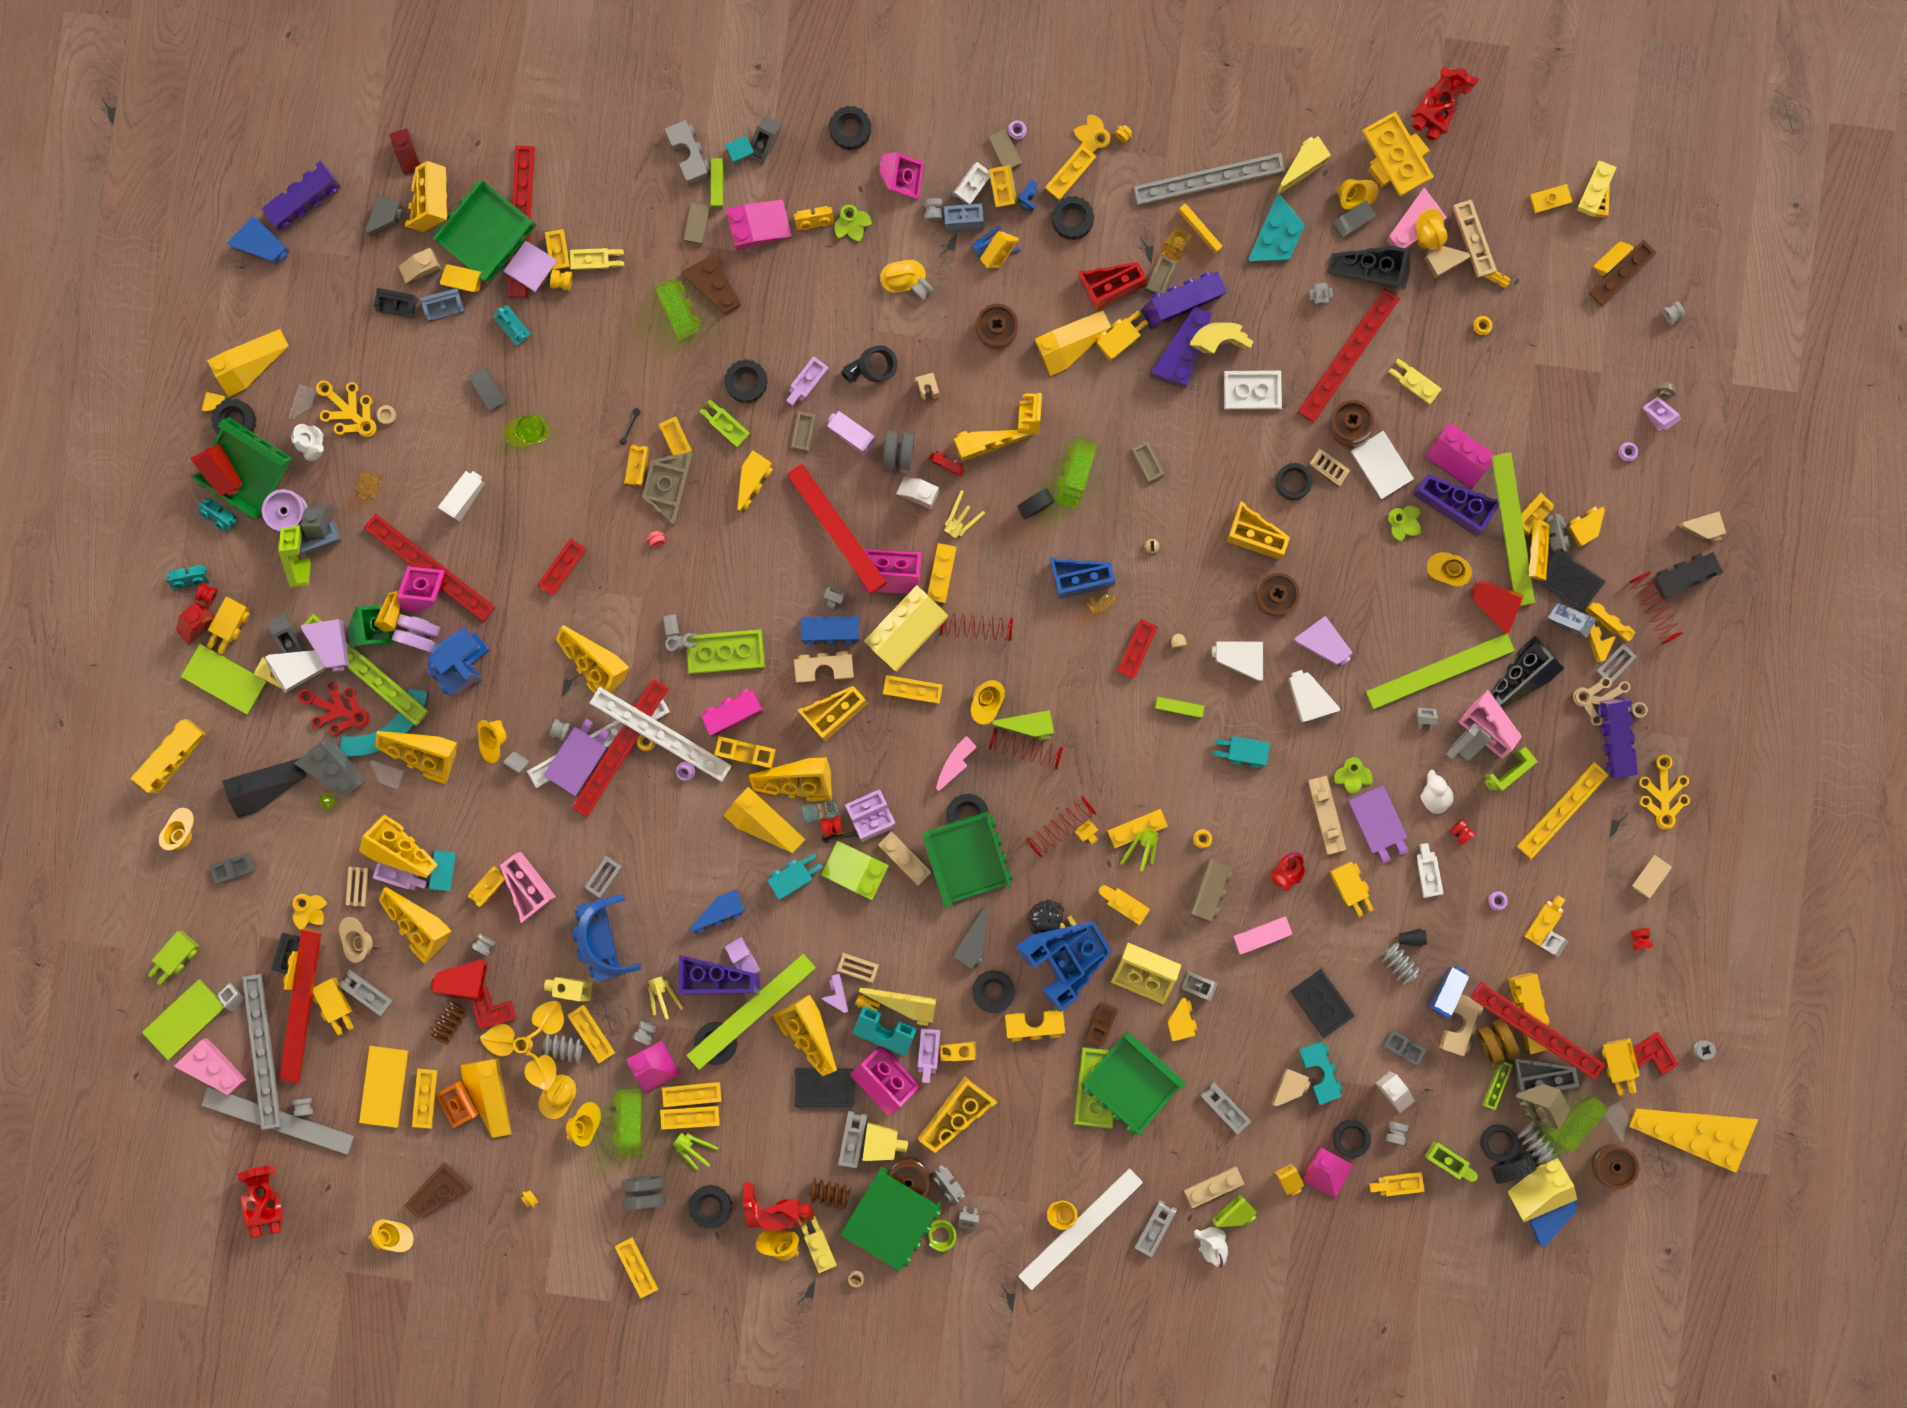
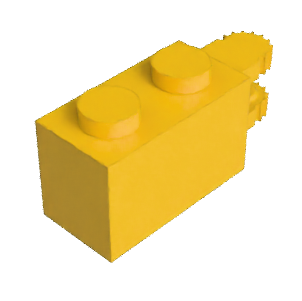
M1139 311L1123 321L1118 319L1112 325V330L1108 333L1105 330L1097 337V347L1110 362L1135 343L1141 336L1139 331L1148 324L1147 320L1142 321L1136 328L1131 324L1141 315Z
M225 597L208 629L213 634L207 647L212 649L218 638H223L218 648V653L222 655L229 643L237 640L241 633L240 627L250 617V608L229 597Z
M1349 861L1329 871L1345 905H1352L1359 918L1363 916V912L1357 903L1361 900L1364 901L1365 907L1369 912L1374 911L1368 899V891L1370 889L1365 880L1361 881L1359 877L1361 871L1356 863L1353 864L1352 861Z
M1102 885L1098 889L1099 894L1108 900L1107 905L1138 925L1142 923L1150 910L1119 888L1113 890L1106 885Z
M335 977L314 987L312 998L316 1004L319 1003L322 1009L320 1014L323 1020L331 1023L339 1036L343 1033L337 1020L342 1018L345 1026L349 1030L353 1029V1024L348 1016L353 1011Z
M1631 1039L1607 1042L1603 1045L1602 1054L1604 1059H1607L1608 1077L1612 1079V1083H1615L1619 1096L1625 1095L1623 1081L1626 1080L1629 1092L1635 1094L1636 1086L1634 1079L1640 1075Z

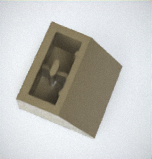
M1542 1084L1516 1095L1525 1118L1531 1122L1537 1121L1548 1128L1560 1129L1570 1113L1561 1090Z

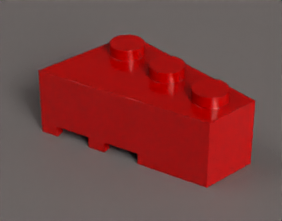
M1138 262L1114 265V267L1103 269L1101 267L1090 271H1078L1079 280L1095 310L1147 286V278Z

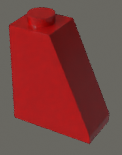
M221 444L205 449L190 457L191 461L219 496L227 494L229 497L237 493V488L243 485Z
M1480 579L1479 583L1475 582L1471 593L1474 594L1472 600L1505 633L1509 634L1524 595Z
M194 602L180 614L176 631L189 645L210 627L215 616L207 606Z
M477 960L435 973V978L431 980V990L436 996L481 1002L488 963L485 960Z

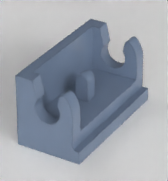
M982 204L944 206L946 232L984 230Z
M458 288L420 298L425 317H427L428 321L465 312Z
M331 521L329 523L325 539L307 538L303 532L300 545L302 553L308 554L342 541L335 522Z
M1560 603L1556 604L1552 613L1548 616V619L1554 625L1585 638L1596 621L1594 617Z

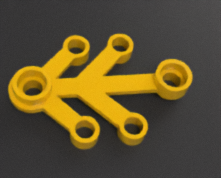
M320 381L317 384L316 390L318 394L323 397H329L343 410L336 412L323 410L320 413L321 420L330 422L335 419H352L357 423L353 425L337 423L334 426L335 433L343 435L346 432H359L363 437H371L375 434L377 426L370 416V406L373 400L368 395H363L360 398V403L363 405V417L361 418L357 414L356 393L359 391V387L356 383L350 382L346 386L349 405L333 392V386L328 381ZM351 385L356 387L353 392L349 390ZM324 386H328L329 388L328 392L326 393L322 391ZM365 398H369L368 404L363 403ZM325 413H329L328 419L323 418ZM365 425H370L369 431L364 430ZM339 426H343L342 432L337 431Z
M1660 755L1655 761V765L1660 773V790L1651 783L1648 777L1639 778L1638 785L1641 788H1646L1661 802V810L1652 803L1649 796L1640 797L1639 804L1642 807H1646L1656 816V824L1659 828L1668 830L1675 825V815L1690 803L1688 795H1680L1677 798V803L1669 810V802L1683 787L1689 784V778L1685 775L1679 776L1676 779L1675 785L1669 790L1668 769L1672 766V759L1668 755ZM1661 759L1666 761L1665 766L1660 765ZM1682 777L1686 780L1684 785L1680 783ZM1643 779H1646L1648 782L1646 786H1643L1641 783ZM1682 797H1685L1687 800L1685 804L1681 803ZM1644 798L1648 799L1647 805H1644L1642 803V800ZM1665 816L1668 818L1666 824L1662 822V818Z

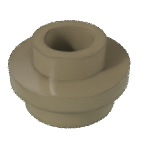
M1662 382L1657 387V392L1663 398H1671L1676 395L1675 385L1669 382Z

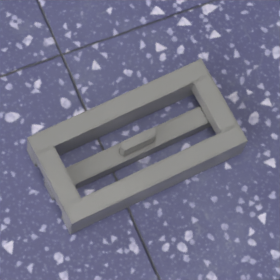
M1621 644L1596 672L1603 678L1608 677L1614 668L1629 655L1630 658L1610 678L1613 682L1637 656L1628 647ZM1622 650H1624L1625 652H1624V653L1613 663V665L1604 673L1602 670H1603Z
M605 856L584 888L601 898L623 866L616 863L610 857ZM608 861L610 865L595 887L591 888L590 886ZM613 866H615L616 869L614 870V872L612 873L604 887L601 889L600 892H597L598 888L600 887L604 879L607 877Z

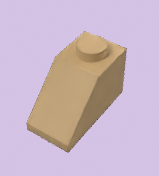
M1442 246L1441 251L1436 249L1428 250V255H1426L1424 261L1434 278H1437L1467 261L1471 255L1467 252Z
M431 248L412 255L398 266L406 284L441 270L436 255Z
M1720 511L1678 524L1680 529L1703 541L1709 539L1710 542L1722 539L1721 535L1726 534Z
M1285 1068L1271 1104L1279 1106L1302 1096L1303 1092L1306 1093L1310 1086L1309 1077Z

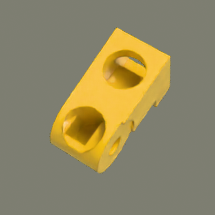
M975 1041L939 1045L940 1061L976 1059Z

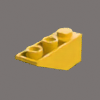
M753 450L742 465L737 508L739 512L749 508L752 503L751 497L754 493L756 495L759 493L763 486L761 482L764 478L768 479L773 471L771 468L773 464Z

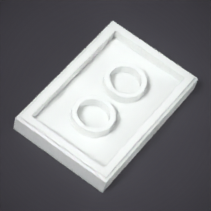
M1281 371L1223 372L1224 410L1282 409Z
M1384 431L1369 439L1364 445L1350 451L1380 499H1383L1414 479Z

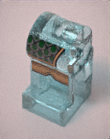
M837 800L802 805L805 823L839 816Z

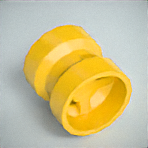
M553 269L550 278V288L557 289L560 287L565 291H570L573 277L572 272L560 273L559 270Z

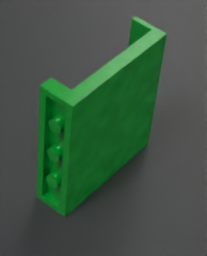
M481 179L473 184L468 196L460 200L459 207L448 215L446 223L435 231L433 239L471 270L480 271L479 277L490 284L537 225Z
M231 418L223 419L218 425L221 429L211 447L219 444L222 445L243 485L237 488V493L229 497L227 494L219 496L200 471L192 475L191 478L200 487L212 491L214 496L228 501L231 507L239 508L247 517L256 519L262 516L264 500L269 494L277 490L293 458Z
M988 812L921 832L945 908L951 907L952 902L1005 885H1008V888L1011 887L1010 881L1013 878L1010 869L1006 870L1004 863H1007L1004 852L1000 853L999 846L1002 843L999 834L995 835L993 828L996 827L993 816L989 817Z
M1128 1031L1121 1036L1081 1082L1084 1086L1082 1090L1090 1097L1093 1095L1099 1099L1097 1103L1105 1110L1109 1108L1113 1112L1111 1116L1119 1123L1121 1121L1126 1123V1129L1132 1135L1137 1133L1140 1136L1143 1135L1141 1132L1177 1090L1179 1088L1182 1089L1187 1084Z
M881 1166L840 1235L900 1271L903 1266L907 1267L912 1259L910 1256L911 1252L918 1250L922 1243L920 1241L921 1236L928 1234L932 1227L929 1225L931 1220L936 1221L941 1213L939 1209L941 1202L938 1201L936 1205L887 1175L888 1170Z

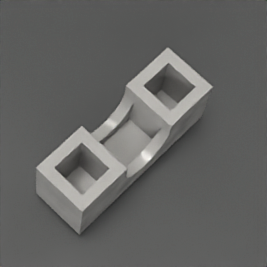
M684 120L665 128L673 150L683 147L690 151V157L686 161L679 163L687 184L689 185L709 177L707 171L710 170L707 160H702L700 153L703 150L700 143H695L693 136L696 133L692 124L688 125L687 121Z

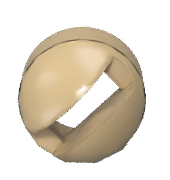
M1149 539L1144 544V550L1151 555L1157 553L1160 548L1159 542L1155 539ZM1150 542H1154V551H1151Z
M1176 634L1171 638L1172 648L1187 646L1186 639L1182 634Z
M857 1270L851 1272L848 1278L849 1284L855 1288L860 1287L864 1282L863 1273Z

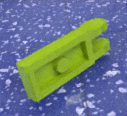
M709 400L707 402L708 405L717 414L711 417L705 409H701L699 412L709 420L713 427L739 448L749 437L750 433L723 408L720 409L713 401Z

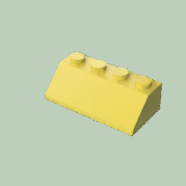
M916 585L864 642L897 672L949 615Z

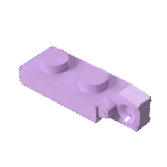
M813 356L791 384L789 389L791 395L786 400L787 403L793 407L798 400L803 401L807 398L829 367Z
M377 862L373 879L408 890H415L416 886L427 888L428 881L419 878L418 875Z
M921 1028L918 1072H923V1083H930L931 1073H936L940 1030Z

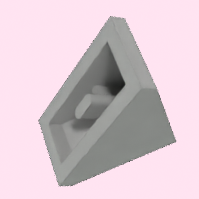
M1188 971L1181 989L1211 1001L1218 983Z

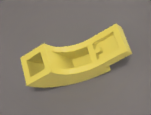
M1215 322L1201 328L1194 335L1189 345L1203 353H1215L1218 345L1224 340L1240 348H1251L1253 340L1247 338L1248 335L1241 332L1242 326L1239 324Z

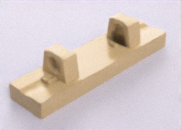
M1472 199L1453 205L1452 208L1468 253L1471 255L1470 259L1477 278L1495 273L1497 269Z
M1327 776L1307 780L1327 855L1346 850Z

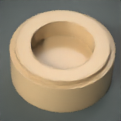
M389 405L381 406L377 411V419L384 425L394 423L397 418L395 409Z

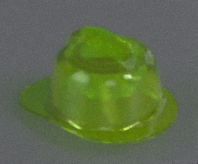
M527 414L514 418L505 425L503 431L504 438L510 445L515 447H524L538 443L548 436L549 425L543 417L536 414Z

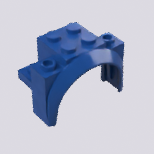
M464 627L430 650L428 663L426 664L429 668L427 672L434 680L436 679L441 683L439 688L445 695L457 697L472 684H478L483 680L472 664L490 650L476 632L470 635Z
M624 894L578 905V910H575L576 919L580 922L578 926H574L572 936L574 942H578V960L582 961L583 964L588 963L590 965L589 973L595 981L642 970L641 963L620 967L606 906L626 901ZM594 917H598V921L592 922ZM608 958L609 962L605 963L602 961V959Z

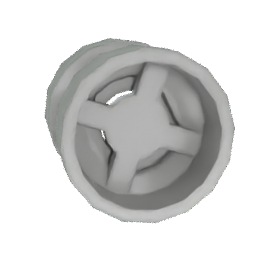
M931 198L924 200V207L926 208L924 216L926 221H939L943 219V212L941 211L943 206L942 199Z
M640 1020L638 1030L634 1032L632 1038L643 1044L650 1045L652 1041L651 1036L658 1027Z
M1390 1121V1133L1387 1134L1386 1141L1405 1145L1406 1138L1404 1135L1408 1132L1409 1126Z

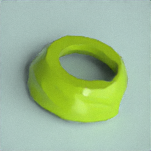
M939 1219L932 1222V1227L928 1232L930 1247L941 1252L951 1249L955 1245L957 1236L954 1226L947 1220ZM939 1227H944L948 1230L949 1237L945 1242L934 1241L932 1232Z

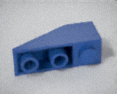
M736 889L718 896L691 926L689 931H695V934L705 931V926L713 924V927L723 924V919L731 917V920L741 917V912L745 911L738 890Z

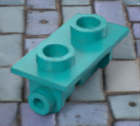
M508 305L504 308L500 307L496 311L497 314L493 316L516 346L531 335Z
M205 498L202 503L199 502L198 511L200 515L207 520L213 521L218 529L230 533L231 525L234 526L238 521L236 516L227 509L219 513L218 511L222 506L212 498Z
M202 565L188 567L189 574H186L185 568L171 570V573H167L168 579L166 581L172 590L183 589L193 585L200 586L201 583L210 582L206 576L207 567Z

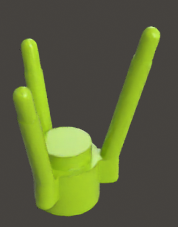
M1143 829V832L1139 831L1137 838L1124 855L1120 864H1124L1138 842L1141 841V845L1146 848L1140 872L1144 870L1151 847L1150 864L1153 865L1156 844L1159 838L1157 837L1158 833L1150 829Z
M681 1133L673 1144L677 1148L676 1151L696 1171L698 1167L686 1154L687 1152L707 1167H710V1164L691 1149L693 1145L691 1141L716 1151L719 1148L695 1138L689 1133L687 1135Z

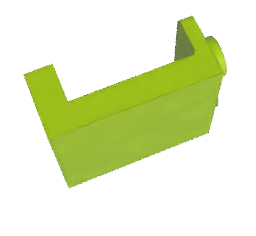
M300 525L281 528L278 552L290 588L309 585L310 559L299 560L297 556L300 555L302 530Z
M1526 747L1518 748L1513 752L1520 762L1501 778L1497 779L1493 773L1484 776L1486 780L1484 783L1491 791H1503L1538 762Z

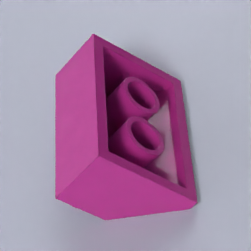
M1449 423L1425 457L1472 489L1492 464L1491 456L1496 454Z
M864 549L887 582L886 585L876 592L909 594L916 585L919 587L920 552ZM861 580V591H869Z
M745 689L738 693L739 697L733 700L731 697L721 702V706L717 708L712 706L704 710L705 714L701 717L710 736L714 737L764 711L754 690L749 691V689Z
M878 1046L849 1074L888 1117L898 1110L921 1087L889 1051L881 1046Z

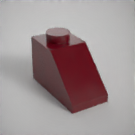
M406 128L390 133L389 136L403 174L415 172V168L421 165L410 131Z

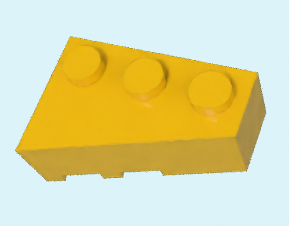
M426 161L415 168L411 190L414 192L413 202L409 203L408 209H411L409 221L406 220L405 227L425 232L447 220L446 167Z
M1241 501L1226 542L1281 560L1285 554L1290 537L1273 524L1265 521L1260 517L1261 515L1253 512Z
M852 686L824 700H819L808 707L798 709V711L826 742L865 708L868 702Z

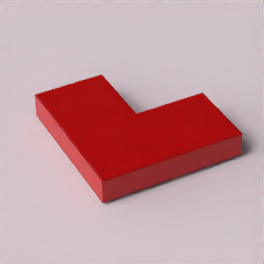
M488 987L483 990L481 1002L471 1000L479 1030L517 1019L512 1001L493 1006Z
M1658 1032L1633 1046L1637 1067L1652 1060L1660 1074L1664 1075L1679 1065Z

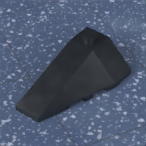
M1385 246L1360 251L1332 253L1327 272L1405 290L1410 272V249Z
M1536 636L1517 653L1519 656L1507 668L1509 671L1504 678L1499 679L1491 691L1492 696L1502 709L1547 684L1565 669Z

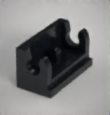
M377 288L374 302L375 311L414 319L418 298L413 294Z
M287 932L281 934L271 970L284 974L288 973V959L292 951H298L300 936Z

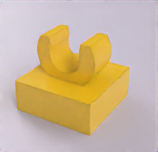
M1090 820L1074 831L1083 842L1086 839L1091 844L1098 841L1094 835L1098 829Z

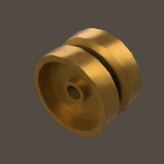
M1499 1018L1492 1021V1029L1487 1025L1476 1029L1481 1046L1494 1067L1504 1064V1055L1509 1060L1520 1056L1513 1034L1503 1019Z

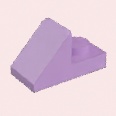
M1656 397L1642 407L1658 431L1662 429L1667 430L1681 420L1680 414L1659 397Z
M742 937L725 946L732 963L735 964L737 969L751 973H757L761 970Z
M840 973L832 975V980H829L831 991H835L836 994L822 997L821 999L844 1013L848 1012Z

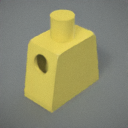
M555 977L554 980L546 979L544 990L552 992V997L574 1001H590L593 982Z
M868 1122L863 1161L894 1160L895 1151L907 1153L908 1141L897 1140L898 1131Z

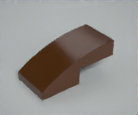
M1100 1002L1085 1040L1103 1047L1118 1009Z

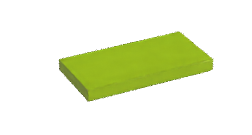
M762 629L696 635L690 638V643H697V646L694 648L686 647L688 674L765 668Z
M199 644L181 675L182 678L249 715L267 684L266 680L254 675L252 672L203 644Z
M198 979L142 1033L167 1060H170L225 1007L204 982Z
M1082 1047L1074 1125L1113 1129L1114 1118L1111 1116L1113 1112L1109 1108L1103 1109L1097 1103L1099 1099L1094 1095L1090 1097L1082 1090L1084 1086L1081 1084L1109 1050Z

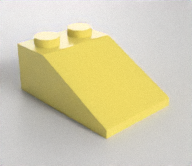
M1319 136L1315 139L1310 137L1302 143L1301 150L1277 190L1278 194H1281L1328 162L1331 154Z
M1558 1158L1538 1166L1535 1172L1527 1175L1507 1191L1523 1222L1577 1200L1575 1187Z

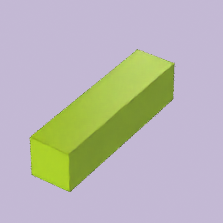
M711 158V208H723L724 161L723 158Z
M1157 697L1155 709L1198 718L1203 717L1205 707Z
M1504 1062V1064L1497 1066L1482 1105L1496 1110L1513 1065Z

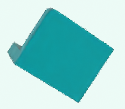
M746 135L725 144L734 166L740 164L742 158L754 153Z

